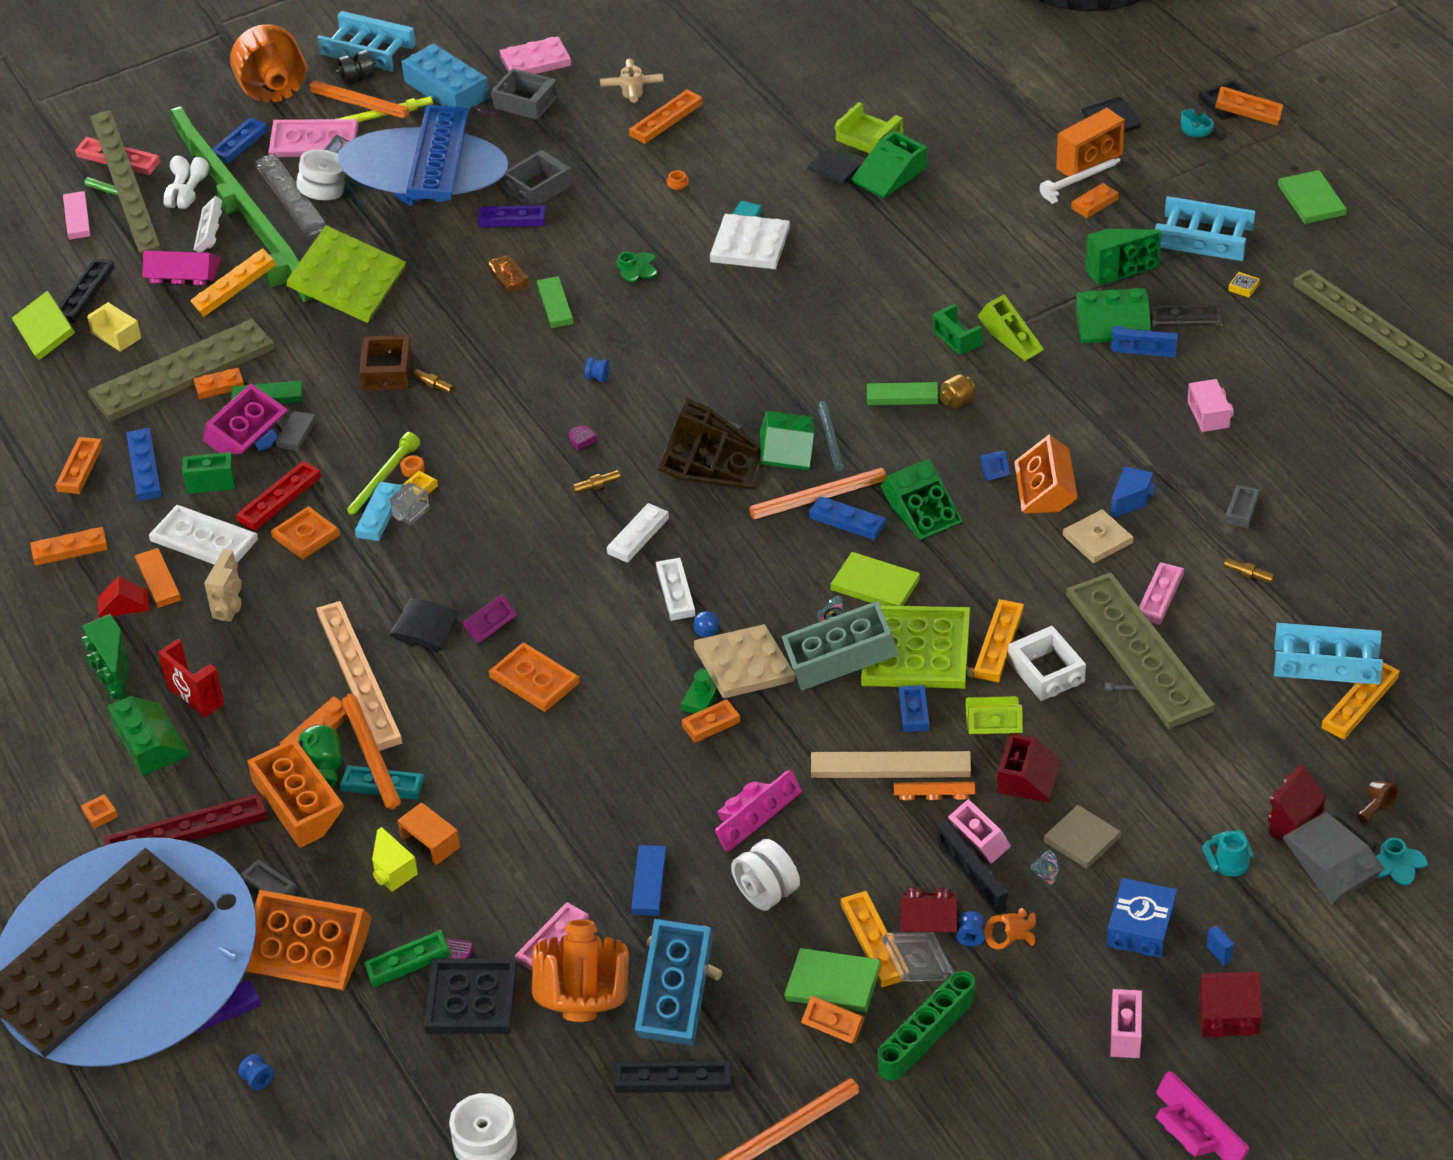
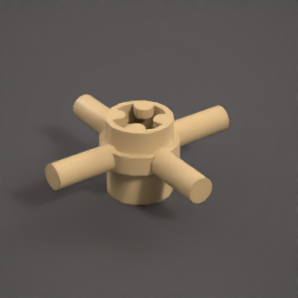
M633 59L626 60V67L621 70L620 77L600 79L601 87L620 86L623 96L629 98L632 103L637 102L638 97L643 94L644 84L664 82L663 74L643 75L641 69L634 66Z

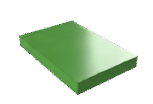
M1320 170L1278 179L1279 188L1304 224L1346 215V207Z
M800 948L784 994L786 1001L808 1004L810 997L816 996L847 1010L867 1013L882 966L880 959Z

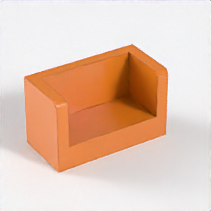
M422 802L398 820L400 837L404 840L411 835L416 837L430 848L432 862L436 865L460 848L458 830Z

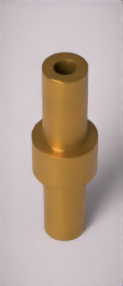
M416 369L413 373L414 378L425 382L430 388L440 389L449 394H452L455 390L454 385L443 381L438 375L428 374L419 369Z
M618 470L602 476L597 474L589 477L587 481L572 485L575 494L590 489L595 491L603 488L605 484L620 480L621 478Z
M1227 558L1224 563V568L1242 573L1243 577L1251 580L1256 578L1272 584L1275 574L1258 569L1257 565L1248 562L1244 564Z

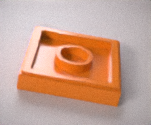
M308 506L271 530V535L296 556L304 560L340 536V530Z

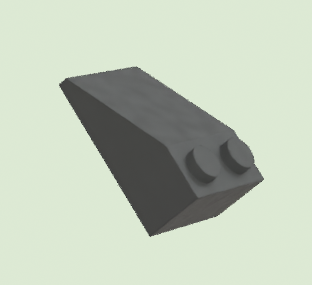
M1328 812L1321 814L1283 837V840L1331 906L1374 881L1385 869L1369 846Z

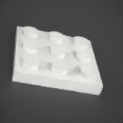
M725 214L710 253V262L776 269L790 229V221Z

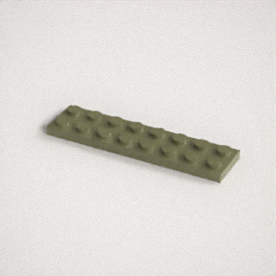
M250 319L88 390L89 397L107 420L112 422L193 386V378L234 368L275 349L274 343L256 322Z
M1111 572L1067 588L1066 596L1168 729L1214 712L1215 704Z

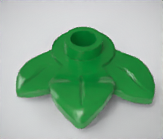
M626 251L618 256L616 265L621 270L622 278L626 281L636 282L638 278L650 279L657 275L656 269L650 264L656 256L651 253L640 252L634 254L633 252Z

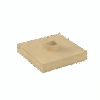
M1103 509L1063 529V536L1092 563H1096L1133 543V536Z

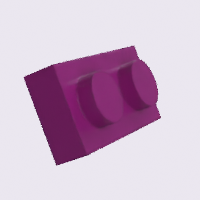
M502 594L465 620L463 625L477 644L517 614Z

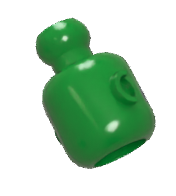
M311 726L300 734L298 743L332 788L338 779L335 771L341 766L343 760L340 738L337 731L330 726Z

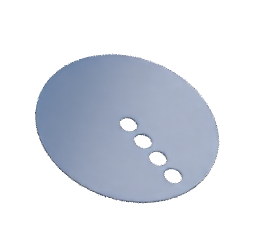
M421 128L386 129L359 136L341 148L338 154L339 166L348 176L362 184L388 192L406 194ZM465 134L452 195L479 190L500 180L508 169V160L505 154L495 145L481 138Z

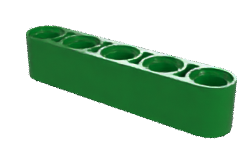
M958 971L952 974L878 1049V1073L883 1079L894 1081L902 1077L972 1006L975 1000V978L971 973Z

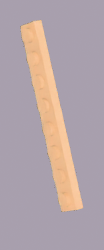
M341 601L316 608L319 620L353 696H356L379 751L402 744L399 730Z

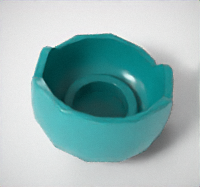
M1194 109L1184 110L1181 113V129L1189 137L1202 138L1208 136L1214 129V122L1211 118L1207 117L1206 113L1197 116Z

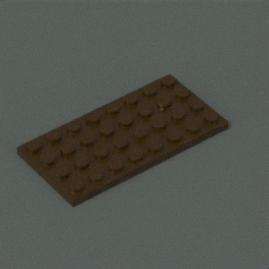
M145 847L0 971V1018L41 1055L46 1057L216 909L213 902Z

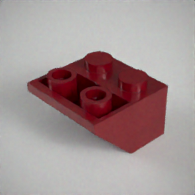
M1009 733L997 771V793L1050 803L1061 760L1037 738Z
M1300 764L1293 773L1289 772L1286 775L1281 789H1276L1270 798L1272 810L1267 820L1270 823L1269 835L1281 841H1284L1283 837L1286 834L1324 813L1326 795L1307 769Z
M907 888V892H901V932H957V893H951L950 888H935V893H923L924 888Z

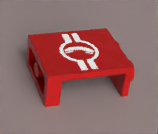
M175 640L158 652L166 687L201 716L206 718L225 704L217 669L209 664L193 675L188 670L181 640Z

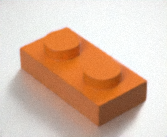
M1101 183L1072 201L1071 209L1085 218H1089L1117 201L1119 192Z
M239 368L227 369L222 372L193 378L199 400L232 392V386H244Z
M727 699L682 719V727L694 743L740 723V715Z
M811 996L801 1023L855 1044L865 1017L816 996Z

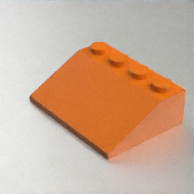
M259 890L254 908L256 915L254 949L245 972L344 991L365 945L372 917L362 908Z

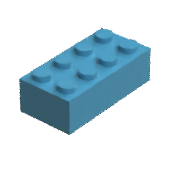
M436 44L429 45L402 61L404 82L425 96H431L432 100L441 106L471 109L489 99L487 77Z
M654 919L635 1025V1032L639 1038L694 1046L713 939L711 927Z

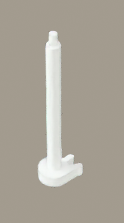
M1120 159L1108 160L1055 183L1049 180L1040 184V192L1045 199L1054 204L1058 202L1056 196L1059 193L1056 190L1114 167L1120 162Z

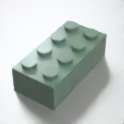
M879 601L782 636L801 691L899 655Z

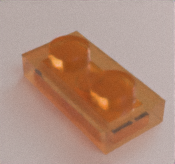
M510 254L489 261L490 269L508 292L529 285L528 277Z

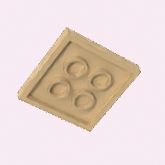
M765 624L694 640V649L723 699L795 681L794 671Z

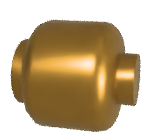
M961 374L956 375L942 383L940 399L944 405H948L952 409H959L974 399L976 386L971 378Z

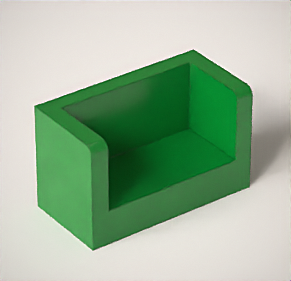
M955 304L933 313V332L960 356L982 345L983 328L976 326L969 330L958 320V306Z
M231 452L183 457L182 474L187 494L235 489V469Z

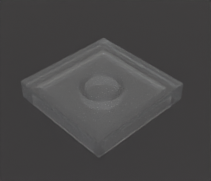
M934 932L885 933L882 941L903 982L947 980L954 974Z

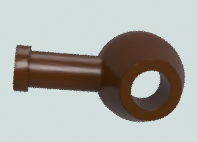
M1373 781L1367 791L1372 801L1362 811L1357 813V818L1362 823L1367 824L1380 808L1389 809L1397 800L1399 794L1398 786L1387 781Z

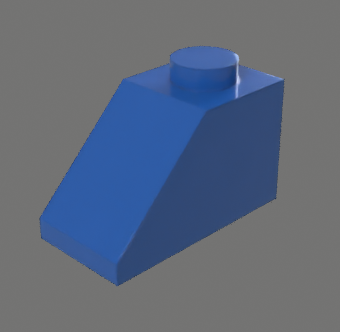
M1124 466L1112 497L1111 517H1118L1146 506L1149 497L1153 498L1155 494L1156 483H1152L1153 472Z

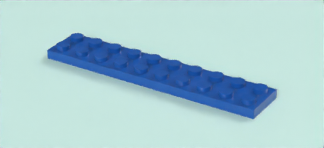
M426 105L406 188V197H411L414 200L434 199L437 202L451 201L469 108Z

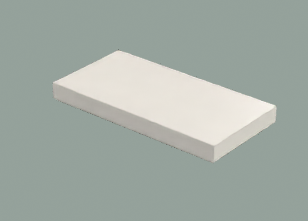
M176 505L149 534L150 541L214 565L223 549L233 550L235 561L238 563L258 540L257 533L179 505Z

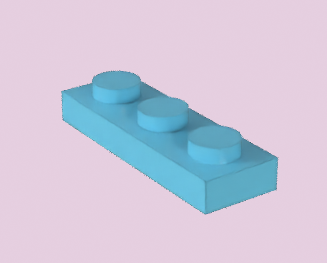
M379 482L355 529L357 538L380 540L403 494L402 485Z

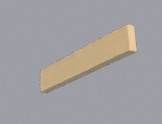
M970 751L811 752V778L971 777Z

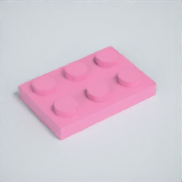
M559 36L499 50L500 58L507 72L514 68L538 74L571 66V59Z

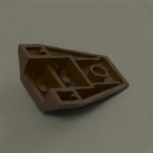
M686 398L658 466V471L679 480L754 489L764 464L761 461V446L708 406Z

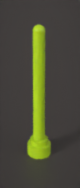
M406 432L399 440L398 450L348 507L350 515L358 512L375 492L379 482H383L406 454L416 451L421 443L415 434Z

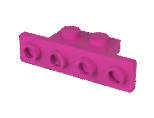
M787 770L771 784L756 781L747 784L740 794L728 799L725 802V806L717 811L721 821L724 822L715 829V833L725 851L730 852L801 793L802 790L793 771Z
M1172 1071L1166 1072L1156 1091V1094L1168 1105V1107L1161 1108L1156 1116L1165 1126V1129L1173 1134L1184 1145L1185 1149L1195 1157L1215 1152L1222 1160H1244L1249 1151V1146Z

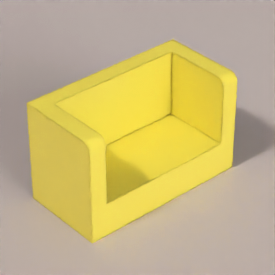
M109 302L88 315L91 333L120 352L141 339L138 321Z

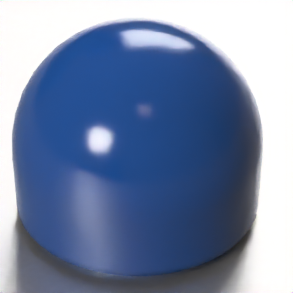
M710 611L700 612L694 619L695 633L702 637L715 635L719 631L717 616Z

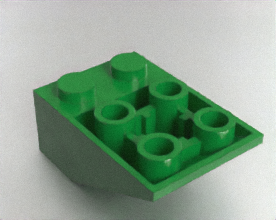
M894 130L877 143L853 175L851 181L884 199L927 169V147Z
M1105 229L1088 234L1086 272L1100 286L1158 268L1161 231L1151 229Z
M930 458L887 475L881 485L893 510L919 540L963 522Z
M111 614L83 625L84 637L81 640L86 651H89L86 658L91 669H97L98 679L102 685L106 683V689L111 700L116 699L120 701L126 698L129 661L121 630Z

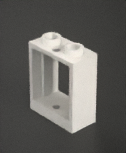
M1053 626L1008 644V663L1040 701L1054 697L1065 690L1077 687L1085 682V662ZM1054 651L1067 667L1043 677L1031 661Z

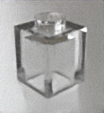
M410 482L390 498L392 516L410 526L430 509L427 491Z

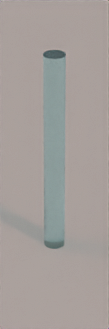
M821 401L818 403V408L836 471H842L845 467L828 405L825 401Z

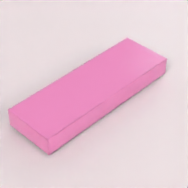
M85 191L64 194L68 239L90 237Z
M1159 563L1139 606V609L1151 623L1161 625L1184 575V568Z
M566 902L515 955L517 963L532 971L534 945L539 944L544 939L547 940L548 945L551 938L557 937L558 948H560L562 936L568 935L564 930L567 923L578 919L589 920V914Z

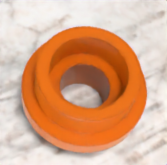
M680 170L672 171L667 178L668 187L674 190H681L689 183L685 172Z

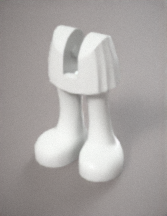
M175 156L170 162V169L176 177L173 184L168 185L165 190L164 206L166 208H175L177 204L179 209H186L194 201L195 192L193 190L208 175L210 165L205 159L197 157L193 159L190 166L184 157Z

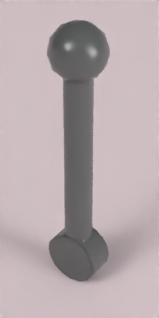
M1111 682L1106 683L1104 686L1108 692L1113 690H1138L1135 685H1114Z

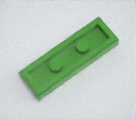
M559 276L537 280V287L551 328L572 325L573 317Z
M937 382L867 384V405L938 404Z

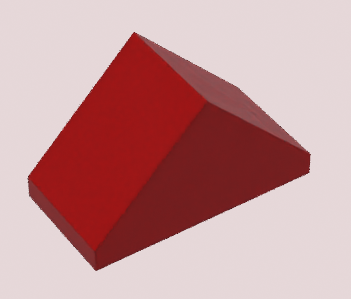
M119 576L98 597L99 618L109 614L111 616L149 611L148 590Z

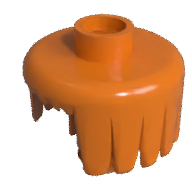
M264 24L248 29L236 40L230 54L231 68L243 91L256 101L261 99L262 102L269 103L271 99L274 103L282 101V95L288 99L292 96L291 89L295 92L299 91V81L303 83L306 79L305 73L308 67L293 35L280 26ZM266 85L268 88L276 91L270 92L264 89L262 86Z
M584 919L571 920L564 929L568 935L562 936L560 948H558L557 937L551 938L548 945L546 939L534 945L532 953V995L534 1000L544 1008L563 1012L564 1019L574 1022H586L596 1019L598 1012L612 1010L622 1005L627 999L629 952L627 946L619 940H616L615 946V942L611 937L604 939L603 946L601 938L594 935L598 929L593 921Z

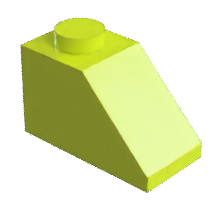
M382 827L379 828L376 834L372 858L374 866L373 876L381 886L385 885L393 892L418 875L415 857Z

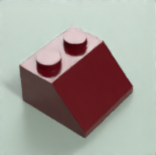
M1260 972L1201 974L1198 1014L1202 1037L1218 1038L1222 1036L1260 1035L1262 1021Z

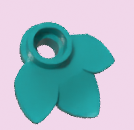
M1399 838L1387 839L1381 845L1380 854L1376 856L1385 868L1377 877L1381 878L1390 875L1392 880L1401 885H1410L1415 878V869L1424 868L1428 865L1425 856L1420 851L1407 848L1405 842Z

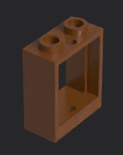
M410 335L363 337L360 364L362 391L409 389L412 359ZM402 355L401 365L369 367L370 356Z

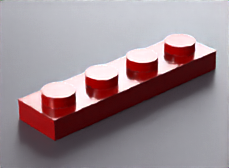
M302 461L236 514L237 521L256 531L322 477L321 471Z

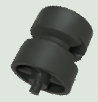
M367 50L355 53L354 58H351L349 55L338 58L339 70L336 71V74L341 75L345 84L357 81L360 76L362 79L373 77V64H376V60H371Z

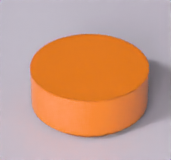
M419 456L405 457L400 463L401 473L408 478H411L418 471L423 473L425 471L424 460Z

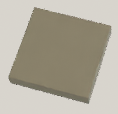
M1077 805L1044 836V843L1088 869L1121 838V831Z

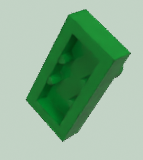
M700 668L699 671L695 672L694 681L681 703L682 711L695 714L712 706L719 690L706 669Z

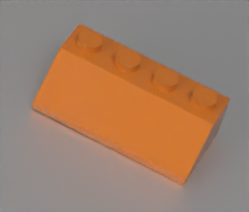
M294 738L248 760L253 784L298 847L301 848L324 837L343 810L344 805Z

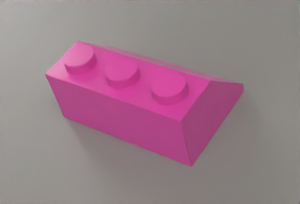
M144 251L142 277L149 279L152 284H163V280H171V284L185 285V281H193V285L206 286L207 282L215 281L221 257L211 253Z
M250 383L205 424L203 441L219 453L231 452V454H242L284 416L288 409Z

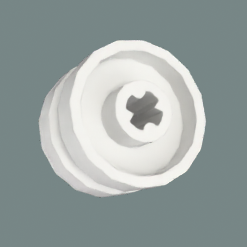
M317 149L304 152L300 156V172L297 175L296 182L297 189L305 196L316 200H334L341 197L344 193L346 173L339 166L338 154L328 150Z
M770 839L761 840L751 848L750 852H744L735 858L731 864L732 874L740 891L750 903L763 911L771 909L779 903L781 897L789 896L800 886V877L793 861L782 847Z
M475 1094L459 1102L451 1112L449 1125L454 1151L458 1160H510L516 1152L518 1138L514 1114L511 1106L503 1098L494 1094Z

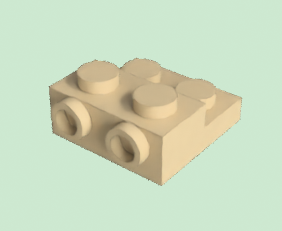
M223 549L204 583L212 618L230 622L235 613L239 612L241 608V598H239L238 593L242 583L238 577V563L235 561L233 550Z

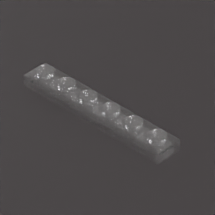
M276 154L255 160L257 169L304 234L309 236L322 231L326 225L325 221L309 199L297 189L295 180Z

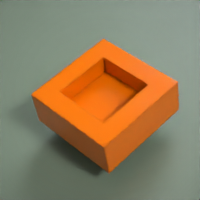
M105 794L81 805L83 814L94 829L118 818L116 809Z

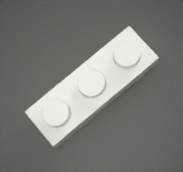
M214 196L202 208L194 250L198 253L204 252L207 248L210 249L216 242L215 234L219 228L218 219L222 213V200L217 196Z
M648 503L607 546V554L628 563L669 519L668 511Z
M675 558L656 562V569L670 620L694 617L695 608L681 559Z

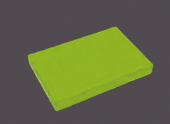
M48 291L12 317L38 360L42 359L75 333L55 299Z
M851 552L831 582V590L870 603L879 601V604L883 606H903L919 582L920 573Z

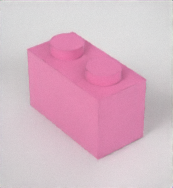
M1217 379L1189 383L1188 403L1201 431L1206 432L1229 428L1230 418L1234 415L1233 406L1227 402L1225 389L1220 387Z
M969 799L948 816L961 836L990 864L1011 847L1001 829Z
M1113 989L1110 1057L1140 1058L1142 991Z

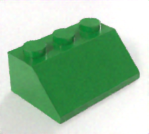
M1146 288L1077 292L1076 318L1081 343L1111 342L1114 339L1112 337V328L1114 326H1123L1125 329L1151 331Z
M129 696L107 706L112 727L142 776L190 756L189 750L160 703Z

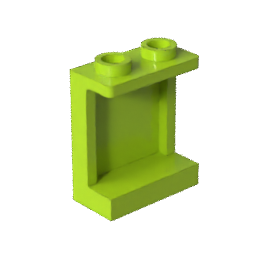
M860 102L835 124L836 141L869 154L877 143L892 131L896 130L903 134L902 117L895 115L891 120L885 122L863 112V103Z
M1018 697L966 698V724L969 734L1023 733L1022 705H1019Z

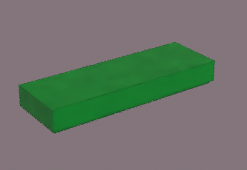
M302 381L254 385L280 404L302 402ZM248 385L232 386L231 401Z
M439 930L367 960L364 964L372 986L375 988L433 963V959H445L452 955L442 930Z

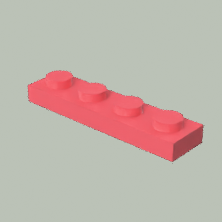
M85 137L75 150L77 157L107 164L97 139ZM124 147L134 172L150 176L160 163L158 155Z

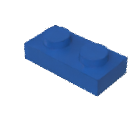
M925 685L899 687L903 732L929 731Z

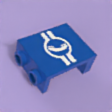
M1122 878L1108 926L1107 946L1162 958L1168 923L1176 907L1177 889Z

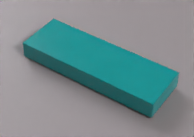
M347 765L340 783L341 791L380 795L370 768ZM388 770L399 798L418 800L424 783V775Z

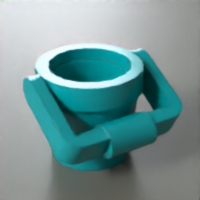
M1242 830L1225 831L1214 835L1211 840H1208L1202 846L1212 871H1218L1225 876L1236 877L1246 873L1249 869L1250 859L1254 857ZM1214 845L1218 846L1215 856H1213L1210 849Z

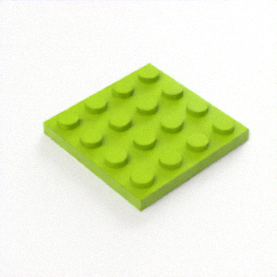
M325 225L287 279L286 286L369 323L405 269L406 262Z
M880 605L899 655L863 668L861 675L862 686L902 687L925 685V688L965 689L970 607Z

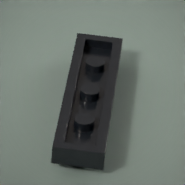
M93 258L58 306L69 323H76L115 269L113 261Z
M947 821L937 825L938 845L997 915L1006 911L1008 892L1004 884L998 883L993 877L990 868L986 864H982L975 850L971 846L968 847L957 829H953Z
M731 1061L615 1062L614 1090L615 1093L731 1091Z

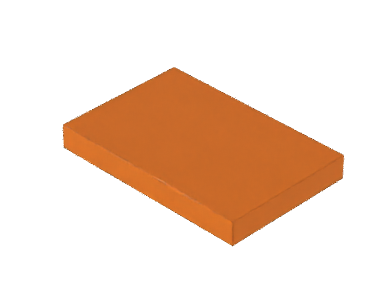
M524 642L488 671L491 679L544 712L580 683L578 675Z

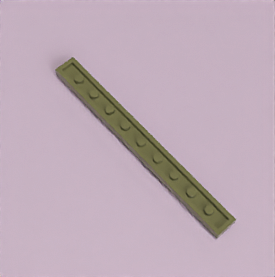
M111 110L90 116L140 258H143L144 251H162Z
M1310 269L1294 278L1293 286L1453 396V367L1313 270Z

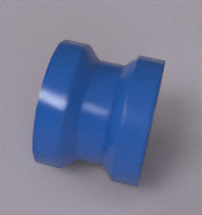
M589 357L585 365V379H597L599 382L605 383L610 371L609 360L597 361L596 358Z
M970 911L960 914L957 919V926L959 928L957 930L958 942L972 947L982 944L985 938L983 930L985 927L984 917L980 913Z
M259 1054L249 1055L241 1062L238 1068L239 1076L244 1080H248V1085L253 1090H261L268 1086L275 1075L274 1069L269 1064H265L264 1058Z

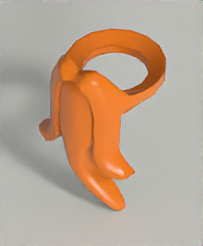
M1023 908L1019 909L1018 914L1009 913L991 917L984 929L987 944L993 949L1001 950L1008 947L1015 940H1026L1033 946L1035 944V936L1029 931L1036 925L1035 913L1029 914L1028 920L1023 919L1027 916V912ZM1000 921L1006 925L1005 931L1008 936L1003 943H997L992 935L994 925Z

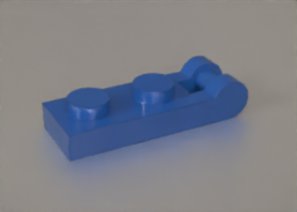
M1114 326L1112 328V337L1114 339L1111 341V349L1114 352L1176 357L1177 333L1125 329L1123 326Z

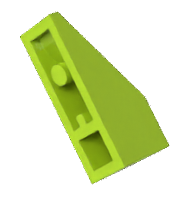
M1005 294L987 303L979 313L978 317L989 333L1024 361L1044 351V348Z

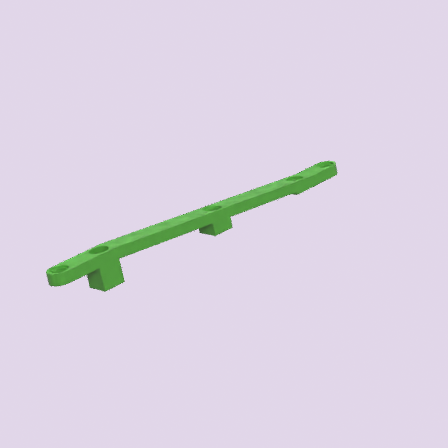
M182 107L170 109L173 124L191 155L203 158L209 163V174L218 184L216 185L218 198L222 200L221 206L226 215L239 211L271 252L270 256L275 261L276 266L262 275L269 288L287 283V279L299 264L292 249L194 128ZM297 291L303 302L314 299Z

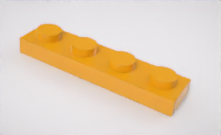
M262 248L190 301L197 311L205 317L276 266V263Z
M999 599L974 669V678L994 682L1000 681L1008 658V644L1013 643L1024 611V604Z
M1383 662L1380 685L1356 683L1325 717L1321 728L1345 740L1399 678L1400 670Z
M867 891L841 898V907L866 958L880 959L882 966L877 978L881 988L908 980V972Z

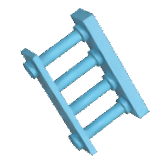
M344 11L337 15L340 29L332 38L320 35L317 37L320 55L336 59L347 55L354 58L355 53L367 50L371 60H376V64H373L374 68L390 72L394 70L392 55L398 48L412 49L416 45L412 27ZM346 34L354 35L350 42L341 41V39ZM364 38L372 40L367 47L358 44ZM382 42L391 44L386 51L377 49Z
M1167 196L1165 217H1169L1166 225L1157 223L1155 230L1161 231V248L1243 261L1246 238H1243L1242 235L1244 230L1253 231L1255 211ZM1177 219L1191 221L1189 227L1175 226ZM1199 223L1213 224L1211 232L1197 230ZM1221 227L1235 228L1233 236L1219 234Z
M1276 623L1274 650L1280 651H1276L1274 676L1380 685L1383 659L1373 658H1379L1381 631Z

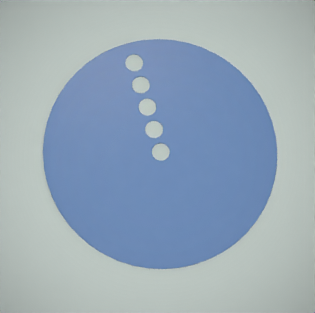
M141 838L117 842L90 851L68 862L45 878L17 907L0 936V971L145 847L211 900L216 909L210 913L206 920L198 923L46 1057L41 1055L1 1018L9 1032L29 1050L44 1058L74 1066L98 1067L123 1064L146 1058L175 1045L198 1030L222 1008L240 983L249 965L256 937V915L250 892L238 872L225 859L211 850L187 841L170 838ZM231 894L236 897V903L231 909L220 910L217 908V901L222 896ZM217 947H222L237 956V959L227 958L217 950Z

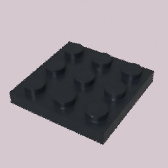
M433 959L424 1026L425 1033L511 1034L517 959Z

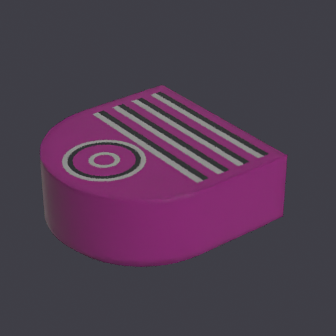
M576 426L569 432V442L577 451L598 441L597 434L586 426Z
M446 938L452 956L445 959L471 958L474 950L473 942Z

